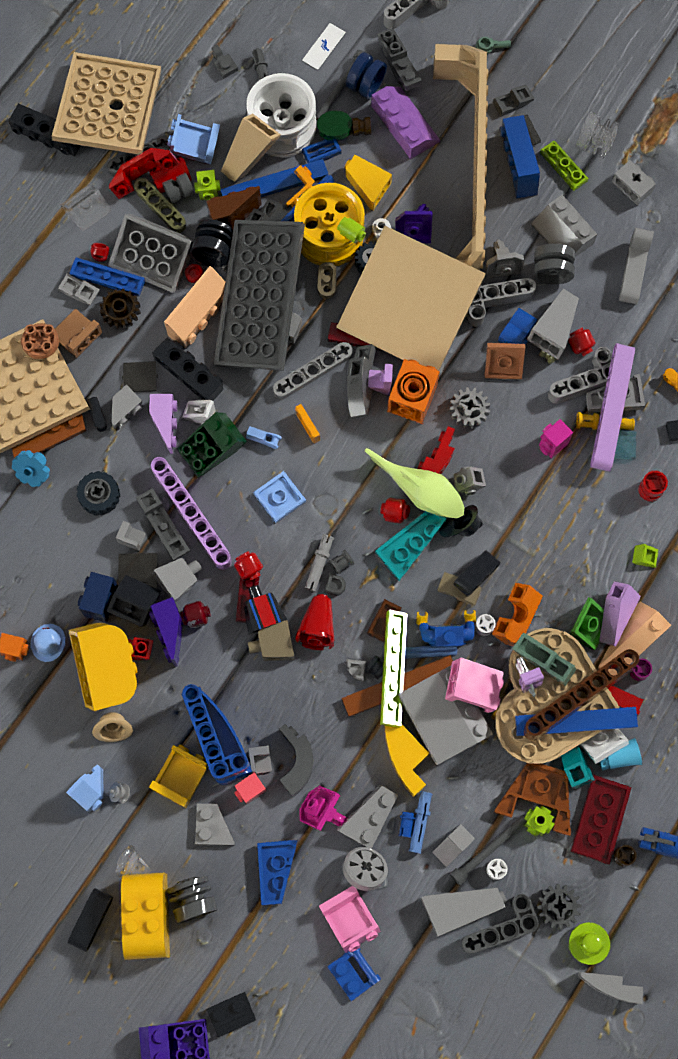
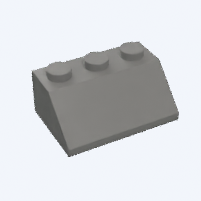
M563 195L548 204L532 222V226L548 244L554 243L570 246L575 251V257L592 246L597 237V233Z

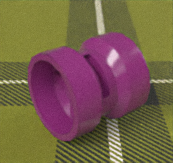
M639 659L635 669L630 672L632 679L635 681L645 680L652 672L651 663L646 659Z

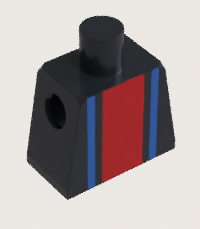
M259 585L248 589L251 599L243 603L249 635L287 620L272 592L262 595Z

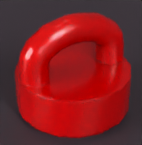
M93 243L90 250L92 258L98 262L106 261L109 247L102 243Z

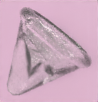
M129 845L123 850L118 859L115 874L116 877L122 878V875L150 873L151 870L134 846Z

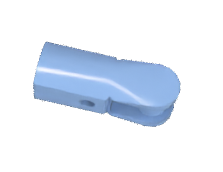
M251 426L246 434V439L264 444L273 449H278L279 446L277 444L282 439L277 434ZM267 437L272 438L271 442L266 441Z

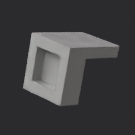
M123 521L116 540L122 545L139 551L146 533L132 528L130 523Z
M269 746L249 748L252 773L271 772Z

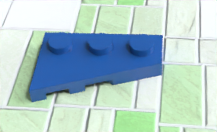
M298 840L257 843L261 905L282 904Z

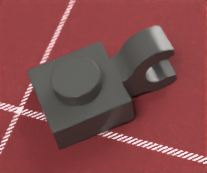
M218 45L212 47V55L216 59L214 66L223 79L238 71V66L229 54L224 56Z

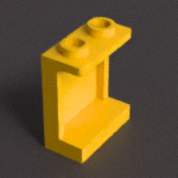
M179 744L178 747L172 746L171 753L149 788L186 808L204 777L208 764L203 756L199 754L193 756L188 753V748Z

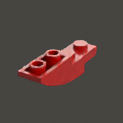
M448 426L446 432H441L438 440L441 442L439 448H434L431 458L426 456L424 462L420 461L417 469L428 470L438 474L444 472L455 448L449 446L454 436V428Z

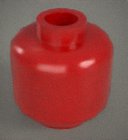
M582 327L569 334L568 343L574 354L582 353L585 356L593 351L592 347L595 346L596 342L589 329H583Z
M389 497L385 503H382L380 513L383 514L385 521L401 524L404 520L408 519L410 506L407 505L404 499Z
M247 551L235 558L234 567L242 579L249 578L252 581L261 575L259 571L262 570L263 565L256 553Z

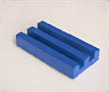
M325 139L302 148V153L307 163L337 156L341 154V149L336 139H332V141ZM334 143V145L324 148V146ZM318 149V151L308 154V152Z

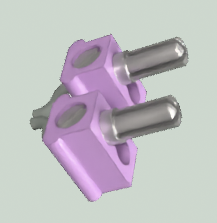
M520 657V659L516 660L517 663L515 664L520 675L519 684L523 693L529 691L535 697L534 689L542 686L544 676L539 667L529 671L523 657Z

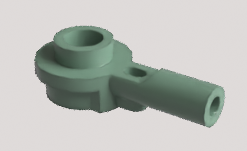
M482 37L476 43V48L486 51L487 54L492 49L511 47L510 40L493 41L492 38Z

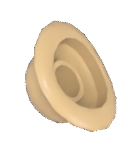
M110 712L100 718V721L94 726L92 734L100 741L117 742L130 737L133 729L131 724L121 714Z

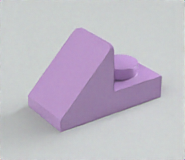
M385 364L384 370H369L368 387L382 394L390 395L393 364Z

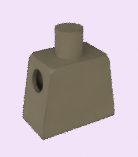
M288 620L258 630L259 640L248 642L250 654L262 652L263 661L295 660Z

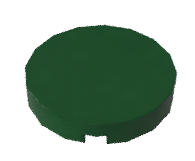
M336 110L322 114L317 121L318 134L330 141L332 139L342 140L348 137L352 132L351 117L345 112Z

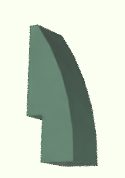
M524 632L512 648L537 668L539 667L540 670L564 686L567 685L577 670L575 665L558 656L556 652Z

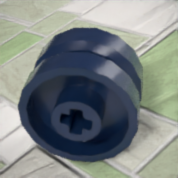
M365 52L361 53L348 73L346 88L353 92L359 90V94L368 100L371 99L372 94L377 92L385 77L387 64L378 59L373 62L371 55Z

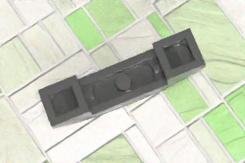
M153 488L136 497L173 561L189 553L190 549L179 534Z

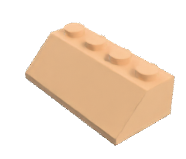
M209 266L164 321L168 336L176 340L184 348L195 341L198 332L206 328L208 320L211 316L214 317L218 313L219 306L223 303L226 282L211 266Z

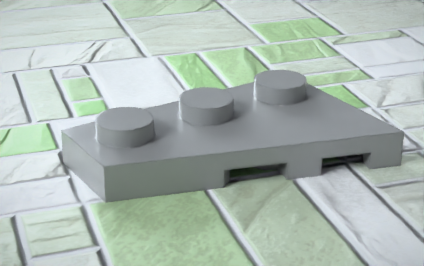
M640 373L629 379L623 411L642 410L645 408ZM606 386L586 393L588 413L601 412Z
M379 785L336 831L372 849L398 795Z

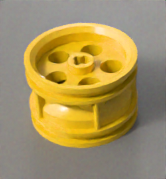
M322 183L309 188L298 199L294 210V222H303L305 224L301 254L310 262L319 266L324 262L340 266L352 260L358 247L362 246L363 240L353 243L337 230L340 221L344 217L351 218L364 226V207L354 191L341 184ZM310 221L318 222L317 227L314 229L307 228L306 224ZM326 232L331 233L334 239L331 242H324L321 239L322 235Z

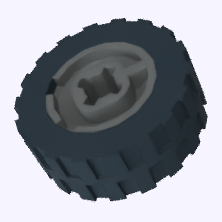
M91 472L87 476L85 475L80 480L79 486H77L76 494L82 508L90 514L104 515L110 513L120 501L119 486L116 480L106 472Z

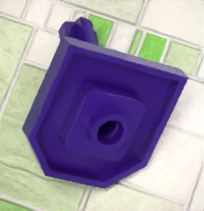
M426 204L420 205L416 211H404L395 218V231L421 243H431L432 211H429V207Z

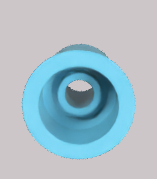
M636 739L628 740L629 744L600 761L599 765L602 771L642 765V758Z

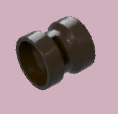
M364 117L362 121L359 118H352L353 136H359L362 132L365 135H371L370 117Z
M629 845L618 847L613 854L615 863L621 867L633 864L637 858L635 849Z

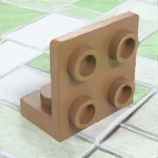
M74 309L55 328L59 336V343L76 358L103 333L98 322L95 320L91 322L77 309Z

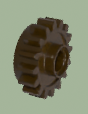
M123 288L121 291L114 289V292H107V297H103V303H100V308L102 309L100 314L103 316V321L108 322L109 327L115 324L116 329L120 325L124 329H126V324L133 326L132 320L138 321L137 315L141 314L139 309L141 306L137 302V296H132L131 291L127 293ZM118 307H124L122 310H116Z

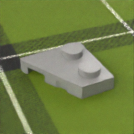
M197 804L195 845L235 846V842L217 804Z

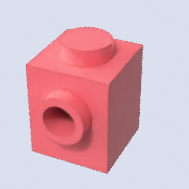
M254 772L235 785L237 791L234 794L240 803L245 801L248 804L266 792V788Z

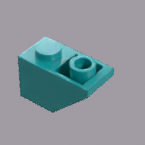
M580 745L561 755L563 767L572 788L578 789L595 781Z

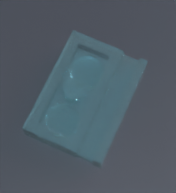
M619 430L614 458L635 460L637 432Z

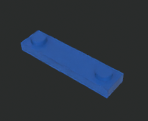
M77 257L69 273L75 278L111 289H117L118 291H121L123 288L125 292L131 291L132 295L138 297L145 283L144 277Z

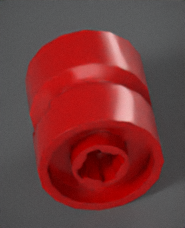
M653 470L648 472L639 485L638 492L640 496L648 502L657 501L668 486L667 477L660 471Z

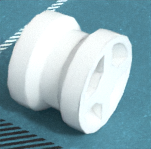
M488 614L479 616L475 623L476 632L481 636L490 635L496 624L494 618Z
M501 859L491 860L487 864L486 873L493 880L502 879L507 874V865Z

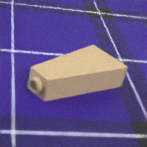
M254 114L242 118L221 172L234 182L245 177L280 138L281 134Z

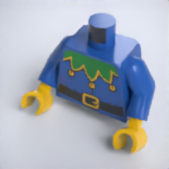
M465 610V624L429 625L428 613L425 612V615L421 616L417 612L416 624L419 625L423 641L431 646H463L466 644V641H471L474 638L476 611L473 610L472 614H467V610Z

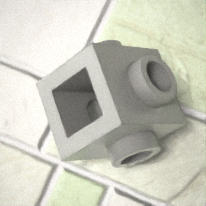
M463 467L459 472L453 474L454 485L459 493H465L467 496L476 494L477 490L486 487L482 468Z

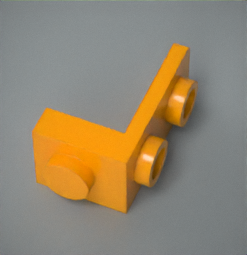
M300 165L294 171L305 186L285 204L286 207L289 205L295 206L299 196L313 187L312 184L315 181L312 179V173L306 166L302 167Z

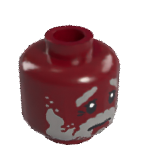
M201 601L186 604L183 607V611H181L184 626H188L191 629L206 625L208 617H211L208 605L204 606Z

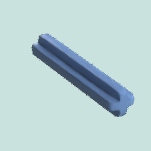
M457 646L405 647V659L457 655Z

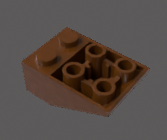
M248 187L243 191L230 192L228 195L213 197L206 201L209 219L218 220L234 229L235 220H246L254 208L258 209L262 205L260 187Z

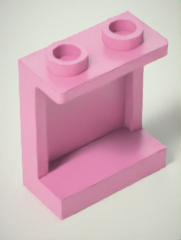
M464 658L452 661L445 699L452 702L460 700L485 708L484 712L487 713L495 711L500 704L499 694L504 683L502 679L503 672Z
M354 886L349 887L319 905L345 953L356 951L360 948L361 943L366 940L368 942L378 937V933L381 932Z

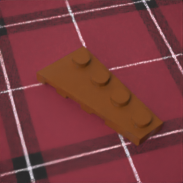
M83 414L13 447L14 458L21 451L30 450L32 453H41L47 449L50 450L55 445L86 432Z

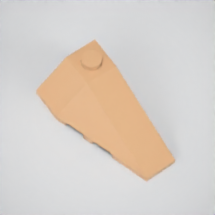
M640 601L636 605L617 645H610L598 668L600 669L628 649L635 650L640 656L668 630L671 624L657 610ZM624 658L627 664L633 662L631 658ZM608 669L611 675H618L615 669Z

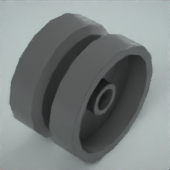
M554 243L539 246L535 249L534 262L536 263L534 266V278L545 284L556 285L570 282L574 278L575 273L573 265L575 261L574 249L567 245Z

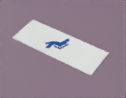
M329 23L302 61L319 69L346 32Z

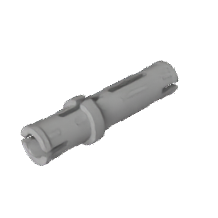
M322 534L319 548L314 553L316 556L304 589L316 592L326 559H329L330 556L329 550L334 540L332 536L328 537V535Z

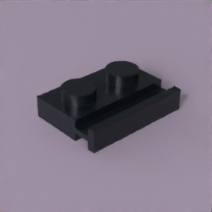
M245 992L207 1008L217 1037L256 1021Z

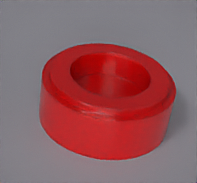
M191 264L185 270L186 279L190 283H196L204 274L202 267L198 264Z

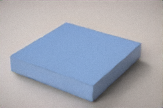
M284 471L253 492V495L275 523L306 502L304 496Z

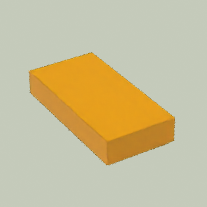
M299 404L295 408V413L315 444L320 441V434L302 404Z

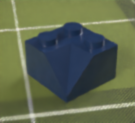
M91 572L90 576H87L85 579V591L79 597L78 606L85 617L107 623L110 613L106 610L114 592L118 588V584L113 577Z

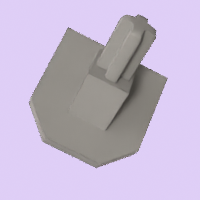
M497 239L493 243L495 256L487 260L485 277L492 278L521 274L524 256L516 252L510 253L508 247H505L504 242Z

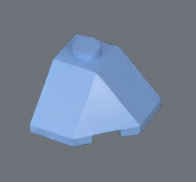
M98 764L92 768V774L88 773L81 776L66 792L89 813L92 810L96 811L102 805L101 800L104 798L103 769Z

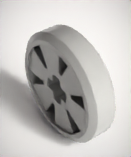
M358 847L351 850L347 854L342 867L346 880L355 888L363 891L379 888L388 873L387 863L382 855L368 847Z

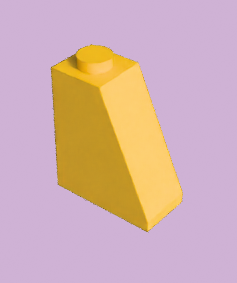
M354 155L345 164L346 178L367 206L374 211L392 183V174Z

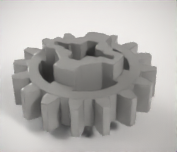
M466 387L465 392L461 389L459 390V396L457 394L453 395L454 400H450V406L452 407L449 408V412L453 413L452 419L457 418V425L462 422L463 428L467 424H470V427L473 428L475 423L480 426L481 420L486 421V416L490 412L488 410L490 403H486L488 400L487 396L482 397L483 391L476 393V388L470 391Z

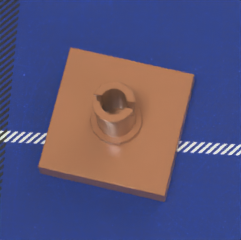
M487 343L485 378L522 379L525 344Z

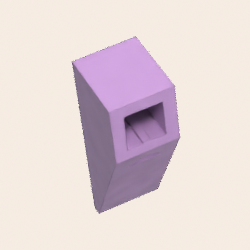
M150 394L149 413L169 453L173 454V447H176L177 443L176 436H173V430L177 429V418H174V412H177V400H174L173 394Z
M614 582L606 597L600 643L612 646L617 645L641 597L629 584Z

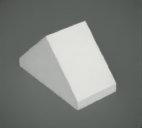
M188 401L182 418L202 425L215 413L214 401Z

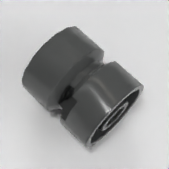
M186 173L177 176L176 180L169 179L162 182L166 196L171 204L181 201V197L186 199L195 195L193 186Z

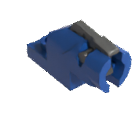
M642 827L640 835L644 836V840L638 841L639 848L678 859L677 835Z

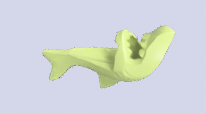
M365 449L371 460L393 478L418 509L448 518H459L464 515L465 507L460 495L442 474L399 466L385 460L370 449Z

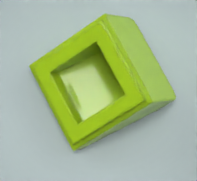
M646 544L636 545L632 563L656 568L659 549Z

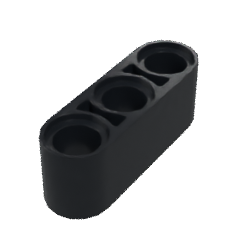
M485 550L455 580L453 585L469 597L497 569L501 562Z
M96 888L93 889L68 939V944L85 952L88 951L113 901V896Z

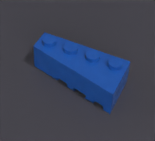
M524 115L502 119V126L499 127L501 138L503 137L504 139L503 146L504 151L507 153V161L511 171L516 199L538 195L540 171Z

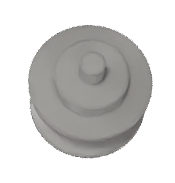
M113 783L109 790L110 800L121 804L128 800L130 796L129 786L125 783Z

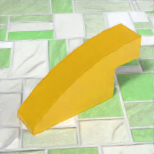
M402 724L399 728L385 726L386 745L392 765L405 788L415 797L426 784L413 770L430 753Z

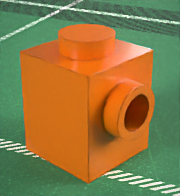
M2 633L0 637V655L5 656L4 659L16 662L17 659L23 661V657L27 656L29 651L28 641L22 637Z

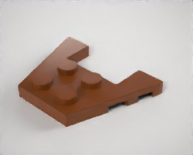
M526 763L495 808L494 813L512 818L517 798L557 810L552 831L570 836L569 786L566 772L541 763Z

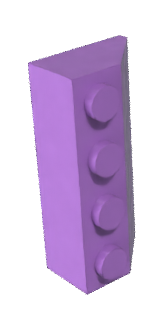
M386 86L372 94L371 107L410 159L440 142L438 136L401 87Z

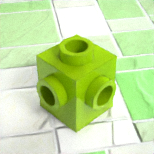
M215 170L196 172L197 182H194L195 193H199L200 200H210L213 197H218V191H221L220 180H216Z
M536 806L533 810H528L524 817L527 821L524 826L534 836H542L545 832L549 834L554 826L552 822L554 817L550 815L551 811L543 806L540 808ZM537 817L544 819L543 824L537 822Z

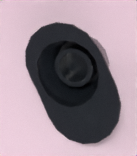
M469 505L465 507L464 515L459 518H447L440 528L439 533L441 536L449 538L457 534L465 537L473 535L483 525L482 520L478 516L477 506Z

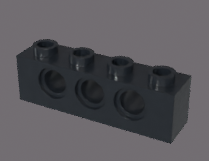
M19 103L8 120L14 133L18 135L23 134L35 142H42L48 148H56L65 155L70 154L75 157L81 146L52 141L56 119Z
M167 337L152 352L154 360L200 399L213 401L224 390L222 379L216 374L212 375L205 364L202 362L199 364L195 361V357L189 351H183L181 345L176 340L172 341ZM174 356L180 357L177 361H173L171 359ZM189 367L194 369L192 372H185ZM201 379L208 380L205 384L198 383Z

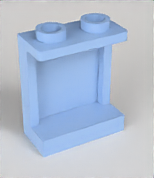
M178 114L177 120L173 119L171 130H174L173 136L169 135L167 146H170L171 153L211 165L220 125L213 123L212 128L182 120V115Z

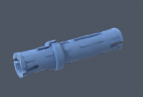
M420 791L418 807L414 812L416 817L409 852L421 854L427 819L431 814L429 808L433 796L432 793Z

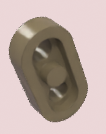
M324 262L318 268V294L324 299H330L336 293V267L330 262ZM325 272H330L331 274H330V275H325L324 273H325Z

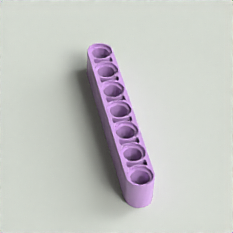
M618 343L614 346L590 463L591 468L611 471L635 347Z
M162 457L154 458L151 462V469L155 478L215 566L220 570L228 569L231 565V556L168 462ZM159 465L165 466L162 471L155 470ZM169 480L175 481L172 486H167L166 482ZM179 495L185 496L183 501L176 500ZM189 510L196 511L192 517L187 516L186 513ZM200 525L206 526V530L203 532H198L196 529ZM211 540L217 542L214 547H208L207 543ZM220 556L227 557L224 563L217 561Z

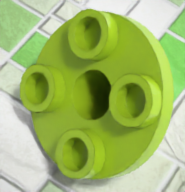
M587 922L573 929L569 937L568 947L577 961L587 965H594L607 957L610 950V939L607 932L600 925Z

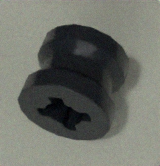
M376 655L368 664L365 672L372 673L374 678L379 680L383 675L384 662L380 661V658Z

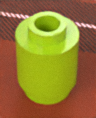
M344 217L337 227L340 234L353 243L361 242L366 235V232H364L365 227L351 218Z

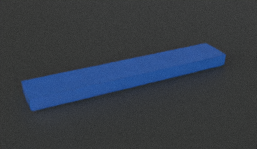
M323 159L301 165L302 167L306 166L310 170L314 181L321 180L328 174ZM297 166L223 188L220 192L222 196H225L230 192H239L248 187L259 186L261 197L304 185V183L294 173L295 169L299 167Z
M636 707L576 711L546 734L638 727ZM536 714L515 716L517 736H525L523 730L526 722ZM551 714L545 715L547 721L552 722L555 720ZM536 726L528 727L532 733L539 732Z

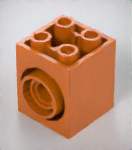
M404 359L388 399L387 412L423 424L438 385L440 371L433 366H423L415 360Z

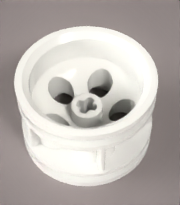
M278 73L262 78L252 87L247 97V114L256 115L281 134L280 138L266 154L284 158L301 153L302 148L312 143L316 134V101L310 86L297 76ZM283 101L290 102L291 106L288 109H282L280 103ZM264 109H270L272 110L273 115L267 117L263 115L261 111ZM298 114L305 116L301 121L294 120V117Z

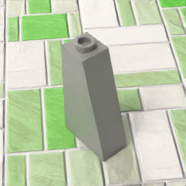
M563 289L532 328L527 341L559 360L568 341L579 298Z
M498 888L421 897L437 937L505 908L504 903L507 902L503 891H499Z

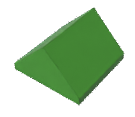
M588 597L569 634L577 639L580 644L596 650L600 641L604 609L592 598Z

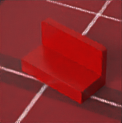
M181 156L176 158L180 164L165 173L159 166L148 171L160 193L165 192L162 182L169 179L176 180V177L186 173L190 181L192 180L186 162Z
M615 686L608 688L620 708L636 707L637 716L639 715V709L644 699Z

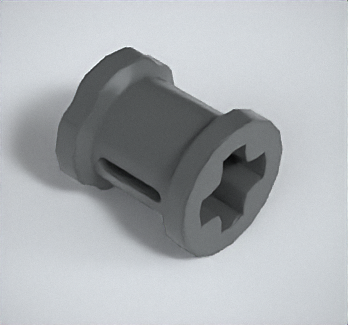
M343 550L342 554L334 560H329L330 565L338 575L347 566L354 565L353 559L346 550Z

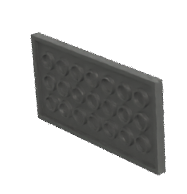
M235 220L213 365L284 371L305 228L303 222Z

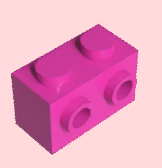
M561 419L553 425L550 423L542 431L543 434L540 437L541 441L539 443L540 450L544 455H549L552 459L569 444L573 431Z

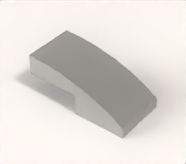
M68 273L58 287V291L90 306L100 291L88 282H82Z

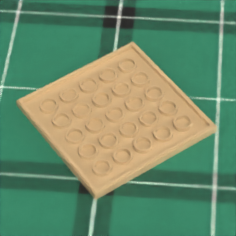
M384 226L336 328L369 344H373L375 347L402 360L412 359L419 362L420 365L433 366L439 371L486 273Z

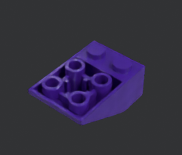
M173 597L151 605L152 612H149L155 628L159 627V630H156L161 644L166 645L163 651L168 662H173L174 666L177 667L183 622Z
M206 1019L139 1027L141 1059H210Z

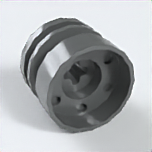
M208 876L191 877L177 882L173 887L167 889L168 895L178 894V896L170 899V903L180 902L181 904L180 907L173 910L177 924L218 910L214 897L204 898V893L211 890V886L201 888L202 884L209 881Z

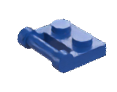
M360 948L354 952L348 951L327 966L351 1001L381 980L380 976L374 973L361 954ZM353 956L368 977L369 981L365 984L348 961L350 957Z

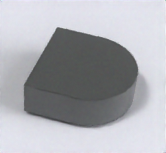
M329 573L324 593L336 596L341 595L346 589L344 578Z

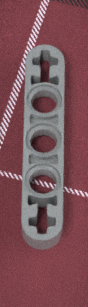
M346 342L339 343L277 381L273 386L275 397L285 399L348 361L352 357L351 345ZM341 349L347 350V355L344 353L340 354ZM326 357H331L334 362L332 365H325L323 360ZM316 367L318 373L311 375L308 373V369ZM295 376H299L303 381L300 384H294L292 379ZM278 387L285 388V393L278 392Z

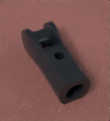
M89 398L86 402L90 408L89 412L96 430L104 432L107 429V424L98 398Z

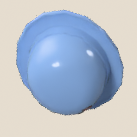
M44 624L37 628L31 638L33 655L43 662H51L59 658L65 647L66 637L64 631L55 624Z

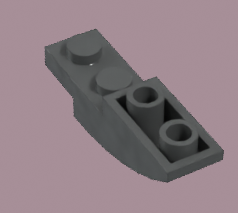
M391 28L378 33L379 43L398 83L402 84L405 91L421 86L422 80L409 60L407 50L395 30Z
M373 344L357 347L355 358L349 359L347 397L350 417L352 419L368 416L373 389L368 387V379L376 350Z

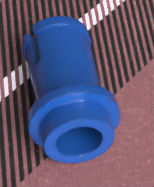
M402 812V815H400L401 826L399 836L411 838L413 819L415 820L414 813Z

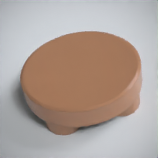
M29 324L25 327L21 338V345L29 357L44 359L54 354L57 350L59 336L51 324Z

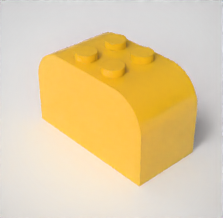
M94 623L68 630L85 707L97 711L130 700L136 691L137 680L135 674L138 671L136 663L132 661L133 647L131 643H128L126 634L120 628L105 623Z
M164 872L122 875V947L125 960L170 957L167 874Z

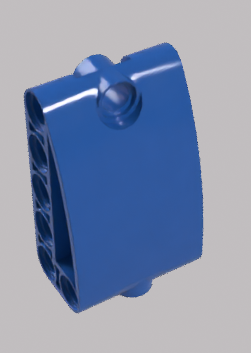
M193 684L185 686L181 694L209 770L216 782L220 785H228L247 777L252 773L250 763L234 729L225 715L210 697L201 690V687ZM214 752H218L217 755L211 756ZM225 770L223 775L218 776L220 771Z

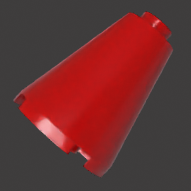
M318 594L312 598L296 633V642H302V646L305 648L324 650V647L329 646V649L334 646L332 601L325 594Z

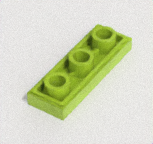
M555 140L540 150V154L573 191L588 182L589 178Z

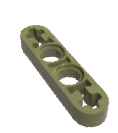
M139 178L135 181L134 188L136 194L171 230L178 233L183 232L186 229V221L179 211L147 179ZM140 185H142L143 187L146 186V190L148 192L147 194L144 189L139 188ZM152 196L159 197V201L156 203H151L149 200ZM164 208H169L171 213L163 215L161 211ZM174 217V219H175L178 223L181 222V226H179V225H176V226H175L174 220H173L172 218Z

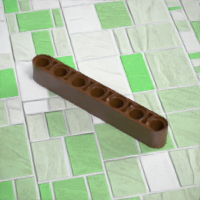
M632 649L625 650L530 718L523 730L525 737L531 741L539 739L628 675L639 662L638 653ZM624 658H631L633 664H627ZM608 669H615L618 675H611ZM593 680H599L602 686L596 687L593 684ZM577 692H584L586 698H579ZM561 703H568L571 709H563ZM551 714L555 720L552 722L547 721L545 715ZM536 726L539 732L532 733L528 727Z

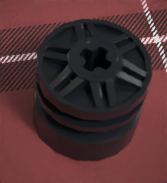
M202 220L198 223L195 239L190 250L191 257L198 263L208 267L225 266L230 255L233 229L218 220Z

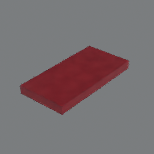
M593 775L595 781L589 785L570 852L610 865L632 787Z

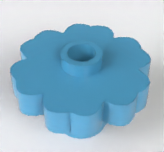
M30 450L21 451L12 460V469L16 471L15 476L24 484L28 483L31 487H39L49 478L50 469L46 466V457L42 453H32Z

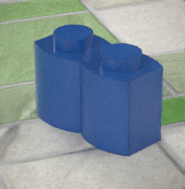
M518 308L500 334L498 342L525 344L526 346L528 343L527 337L538 319Z

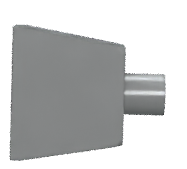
M180 558L156 568L152 575L168 599L173 597L176 603L196 584L197 578L194 574L202 570L197 560L187 565L184 559Z

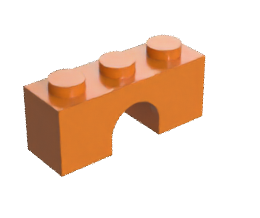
M515 583L508 598L514 606L513 617L511 619L499 617L492 635L505 645L514 646L523 632L526 634L543 595L530 585Z

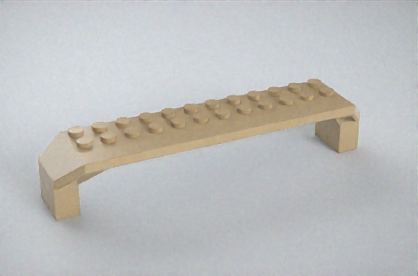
M435 44L433 79L458 80L475 96L472 239L456 259L480 270L483 269V262L485 261L484 227L486 216H484V210H486L485 177L487 173V166H485L487 150L485 149L487 145L486 128L488 117H486L488 110V101H486L488 96L487 52L469 45Z

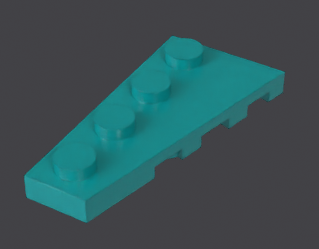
M425 511L375 550L376 555L398 581L403 578L445 523L446 517Z

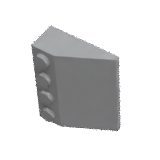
M125 214L108 266L144 277L145 282L175 293L192 259L190 250L194 239L136 215Z
M451 666L398 694L436 765L493 734L478 706L460 700L452 702L445 699Z

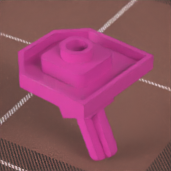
M320 785L308 793L299 809L300 821L319 831L322 830L326 821L339 827L348 818L338 813L337 809L334 808L340 795Z

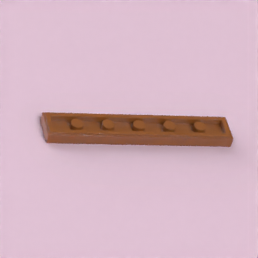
M451 655L404 673L403 691L451 666L453 661ZM382 682L341 698L348 717L381 705Z

